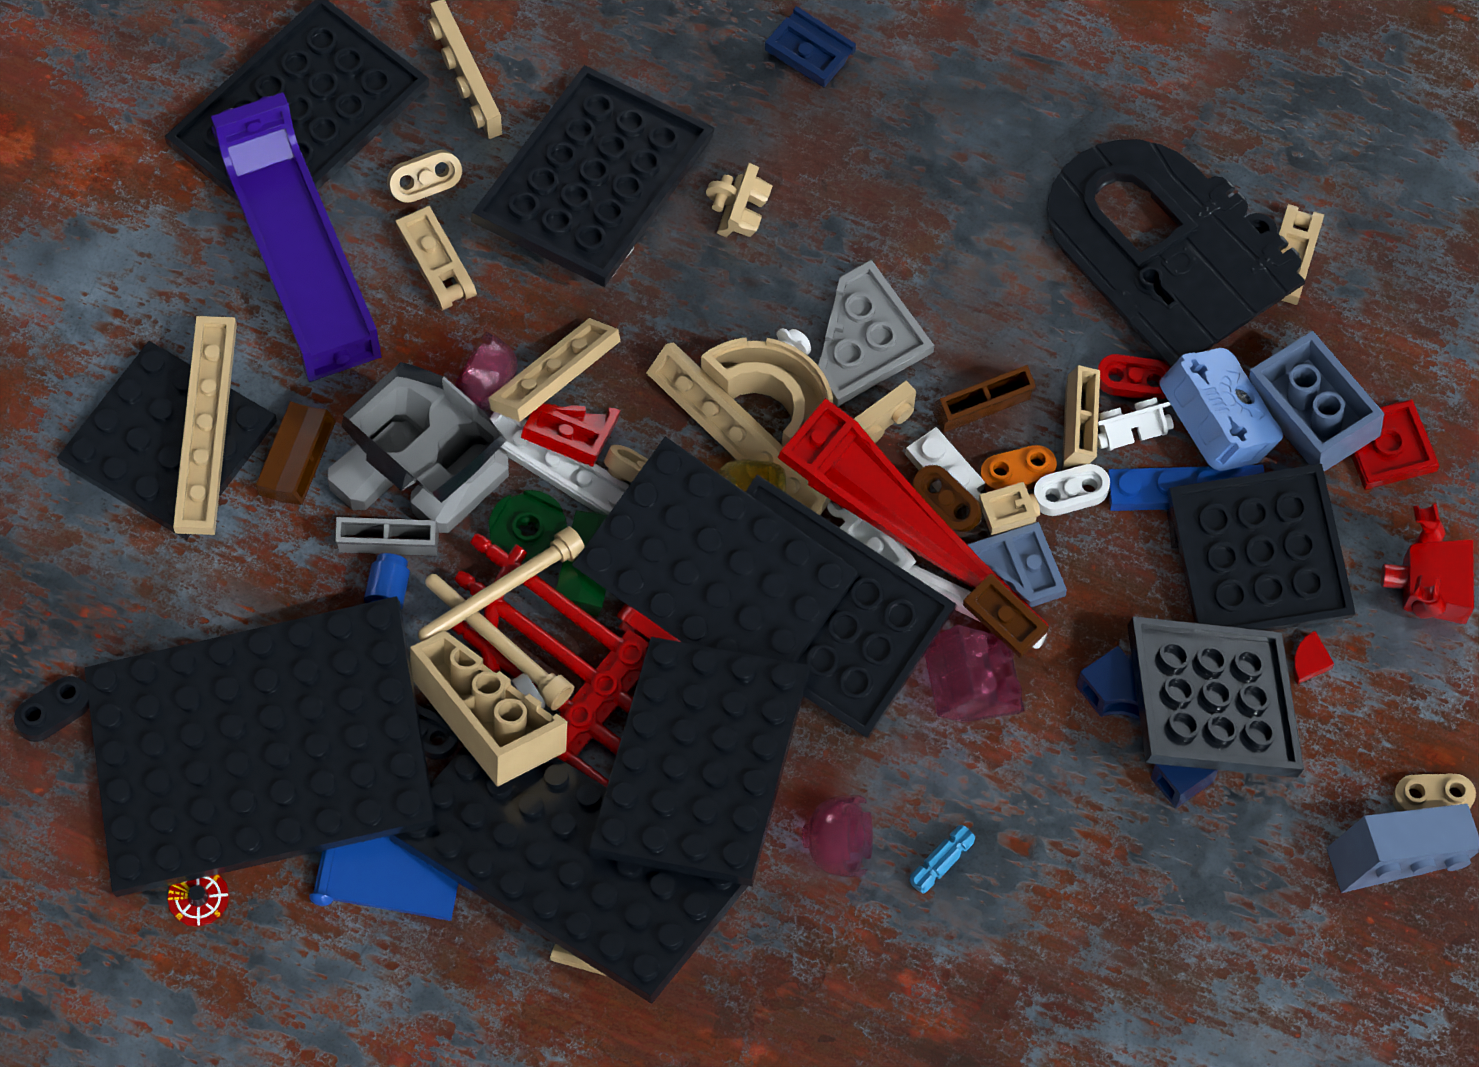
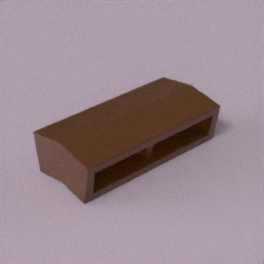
M1028 365L938 399L934 404L933 414L942 432L945 433L1030 400L1032 390L1036 388V384ZM1017 385L1019 387V389L1014 390L1012 392L1006 393L993 399L991 398V395H994L996 393L1002 392ZM976 401L979 402L978 405L951 415L950 411Z
M290 401L256 483L259 496L279 502L303 505L336 423L327 409L308 407Z

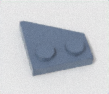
M1039 522L968 544L974 553L1030 607L1066 596V586Z

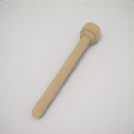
M570 526L554 535V540L550 542L548 549L422 627L418 632L419 640L424 641L444 630L448 631L555 562H564L566 560L572 562L577 559L585 548L582 539Z
M430 574L426 577V586L451 609L465 601L461 595L437 574ZM476 612L464 620L522 673L528 675L530 680L538 686V692L550 709H558L569 699L573 693L574 686L562 675L556 676L554 673L548 674L480 612Z

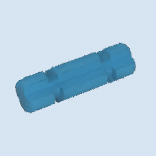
M957 826L950 834L949 840L945 839L924 860L923 866L919 865L910 875L909 882L919 892L926 893L935 884V878L940 879L961 857V851L966 852L974 844L975 835L966 826Z

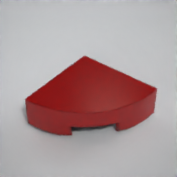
M1316 631L1307 635L1299 644L1294 656L1293 675L1298 685L1333 669L1334 662Z

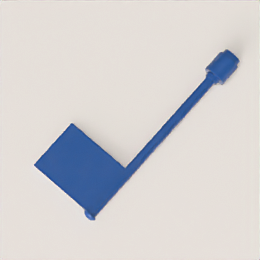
M391 553L377 555L376 561L370 567L364 596L365 603L397 596L401 609L403 608L410 570L407 568L408 561L404 557ZM389 836L322 851L314 892L309 894V899L318 906H327L333 901L452 921L459 883L390 840Z

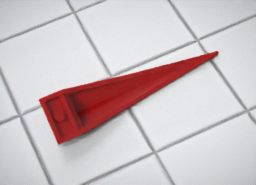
M825 398L780 451L778 459L808 480L807 485L973 589L990 574H993L1048 626V623L998 577L933 510L879 449L860 424Z

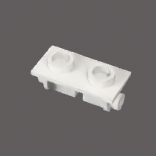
M1156 397L1135 403L1136 411L1122 415L1121 408L1099 413L1100 421L1098 426L1101 432L1098 434L1097 440L1099 449L1106 448L1108 451H1111L1114 448L1135 443L1131 431L1135 427L1137 428L1140 441L1160 435H1167L1168 430L1174 428V424L1170 414L1164 415L1163 407L1170 406V402L1158 404Z

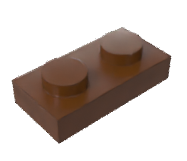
M993 574L984 579L963 600V606L1019 658L1048 632L1049 626Z

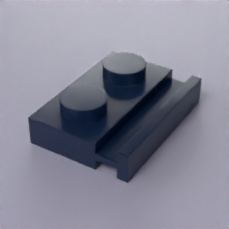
M797 6L793 9L789 18L786 17L765 41V51L823 88L843 67L846 59L853 55L856 50V43Z

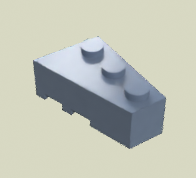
M1468 804L1363 816L1326 849L1340 891L1344 893L1446 868L1448 871L1465 868L1471 864L1470 859L1479 853V834Z

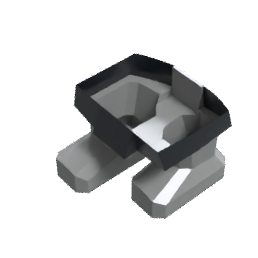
M402 362L343 414L341 427L357 444L328 468L330 491L351 510H366L393 485L402 491L417 483L418 485L411 492L412 513L419 520H436L439 533H449L509 477L508 456L499 449L507 440L489 417L444 376Z

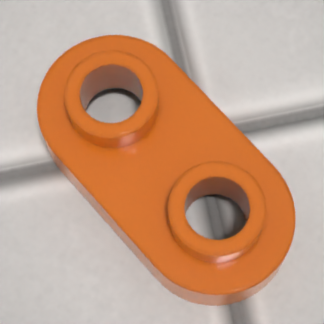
M1032 445L993 455L987 458L981 467L980 477L985 482L984 490L990 492L1024 482L1027 490L1033 489L1041 477L1055 473L1057 460L1050 449L1041 445ZM1039 459L1044 464L1042 466H1035L1031 463V460ZM1001 468L1004 469L1007 472V474L1000 476L997 475L994 472V470Z

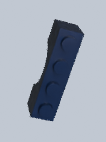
M1117 646L1080 671L1076 687L1100 717L1120 714L1140 721L1132 657L1130 654L1125 655L1121 648ZM1155 764L1151 779L1176 809L1211 785L1215 780L1218 770Z

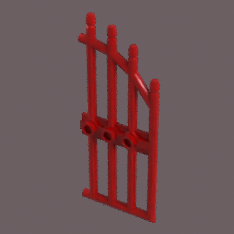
M478 533L470 541L476 550L482 554L485 553L488 559L501 568L495 581L521 566V563L528 554L517 544L508 554L496 544L493 545L487 537ZM462 570L454 578L457 584L465 591H470L472 596L486 588L484 584L476 582L472 575ZM535 575L522 584L611 650L596 669L503 600L505 595L484 607L483 616L497 629L500 616L586 681L571 700L568 699L561 707L556 709L560 712L559 716L567 721L566 752L560 754L557 758L607 787L609 780L578 757V755L592 738L617 755L621 738L603 724L618 706L629 714L633 697L628 693L639 680L649 642L630 629L620 638L539 576ZM462 621L451 628L452 631L462 635L464 640L481 652L483 664L493 672H501V667L514 678L522 674L514 664L469 626L466 621Z

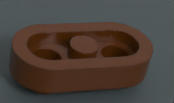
M928 465L917 472L914 477L913 488L951 529L958 532H967L978 525L982 517L980 502L947 470L938 465ZM935 481H941L940 491L931 493V484ZM967 506L969 509L967 517L959 519L957 516L958 510L961 507Z

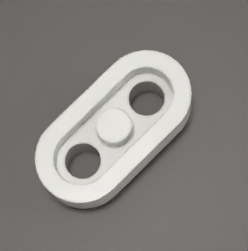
M1086 464L1041 477L1035 485L1033 494L1037 498L1041 513L1057 516L1103 502L1109 491L1110 478L1107 472L1100 466ZM1091 485L1095 488V491L1087 492L1083 489V486ZM1055 495L1059 500L1050 502L1046 499V496Z

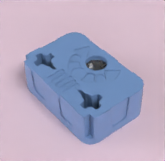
M1216 348L1204 352L1184 354L1160 380V387L1206 462L1218 471L1259 463L1283 438L1280 426L1272 417L1236 357L1227 349Z

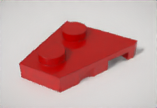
M542 404L529 416L523 427L521 438L593 467L618 421L621 410L608 408L607 414L586 413L585 406L570 405L560 407L555 404Z

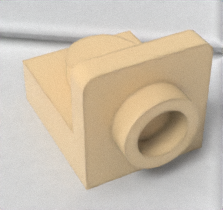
M1024 482L979 495L978 501L981 504L982 513L991 535L1036 523L1037 517L1040 516L1037 498L1033 493L1028 494Z

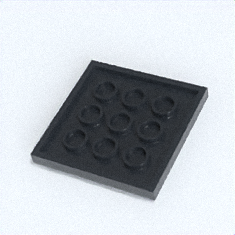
M148 341L57 456V459L61 466L175 533L173 525L191 365ZM231 388L219 497L277 422L276 414ZM191 534L177 535L187 540Z
M1322 464L1189 484L1168 489L1167 496L1195 623L1274 631L1348 619L1356 615Z
M1142 617L1131 618L1127 627L1146 763L1296 778L1300 776L1304 770L1282 632Z

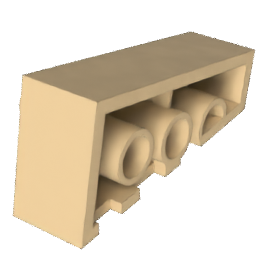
M444 630L410 647V665L414 683L497 787L566 752L567 721L557 713L552 716L541 707L542 702L530 693L525 696L513 687L511 679L502 672L495 673L483 664V658Z

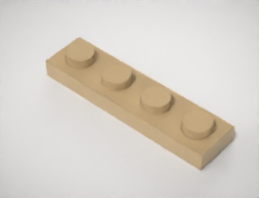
M438 0L430 3L432 18L427 20L430 33L435 41L441 40L444 47L441 49L444 62L449 70L454 68L458 75L455 78L456 85L463 99L468 97L472 104L469 109L475 126L477 128L483 127L488 139L502 135L501 114L446 1Z
M587 319L489 397L490 409L521 422L620 342L619 330L594 319Z

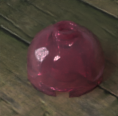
M485 331L480 340L486 344L482 343L478 350L474 348L454 385L481 410L490 409L489 397L513 379L518 369L517 357L511 347L499 337Z
M861 795L836 796L822 802L813 811L809 824L803 826L802 842L804 848H809L810 855L818 868L833 876L861 878L868 870L860 868L863 856L866 859H871L873 825L871 812L862 811L860 803H867V801Z

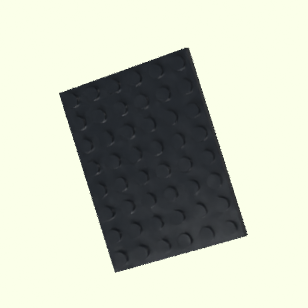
M397 596L84 667L112 893L116 897L437 825L401 605Z

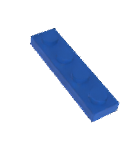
M1246 465L1218 471L1211 466L1109 469L1110 487L1108 494L1110 511L1167 510L1169 505L1167 491L1171 487L1264 473V466Z

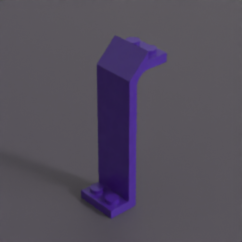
M284 92L273 96H265L255 102L237 108H229L211 116L213 124L211 128L227 176L300 350L304 372L308 381L312 382L381 358L376 326L300 151L293 129L289 104Z

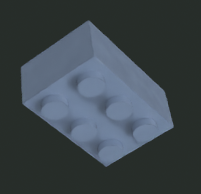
M1311 331L1250 369V382L1254 385L1272 417L1280 426L1284 436L1309 465L1322 464L1323 470L1326 471L1381 436L1384 412L1314 331Z

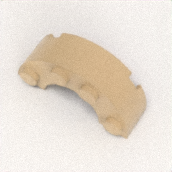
M747 337L719 344L701 356V369L733 399L739 395L758 393L771 396L783 404L791 416V422L783 431V447L825 398L833 403L831 388L819 366L804 352L785 342L767 338L766 341H747Z

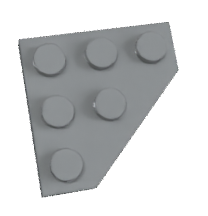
M872 260L839 278L825 342L818 364L829 383L833 402L837 407L934 353V344Z

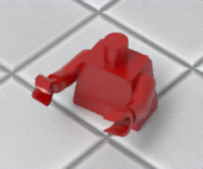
M1432 503V506L1420 509L1419 505L1413 506L1415 521L1420 523L1422 532L1414 544L1409 546L1403 559V565L1383 564L1381 587L1403 589V609L1414 613L1420 619L1433 617L1454 623L1466 624L1474 610L1473 540L1443 541L1446 533L1439 518L1437 503Z

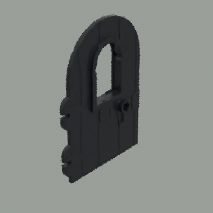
M1132 139L1097 144L1095 147L1079 153L1067 163L1053 182L1048 198V222L1054 240L1069 260L1169 368L1184 354L1207 351L1214 344H1217L1305 284V279L1298 273L1301 270L1302 262L1300 254L1293 247L1284 253L1281 252L1289 244L1283 236L1275 232L1267 231L1260 234L1245 218L1248 210L1247 199L1240 192L1235 193L1230 198L1228 197L1235 190V186L1229 180L1217 176L1207 178L1182 154L1159 143ZM1115 181L1132 182L1144 191L1150 192L1151 198L1177 224L1178 228L1172 231L1171 235L1164 241L1159 242L1155 246L1151 245L1140 252L1100 210L1095 200V194L1097 195L1104 186L1115 183ZM1152 283L1157 285L1158 293L1161 294L1162 291L1164 295L1172 302L1171 304L1167 305L1163 301V299L1154 291V285Z

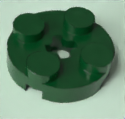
M526 490L524 494L513 497L510 494L504 497L493 508L489 518L491 543L493 545L496 544L508 554L515 544L519 545L528 553L521 564L548 549L550 542L554 540V535L567 527L566 517L560 504L550 495L536 490ZM530 522H534L537 533L529 536L522 535V531L518 528L519 525L527 526Z

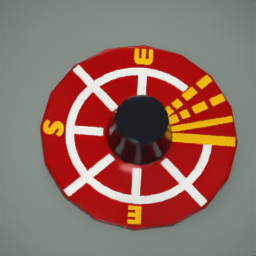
M217 874L171 885L167 901L171 913L178 921L187 926L200 927L211 924L222 916L228 906L229 892L226 882Z

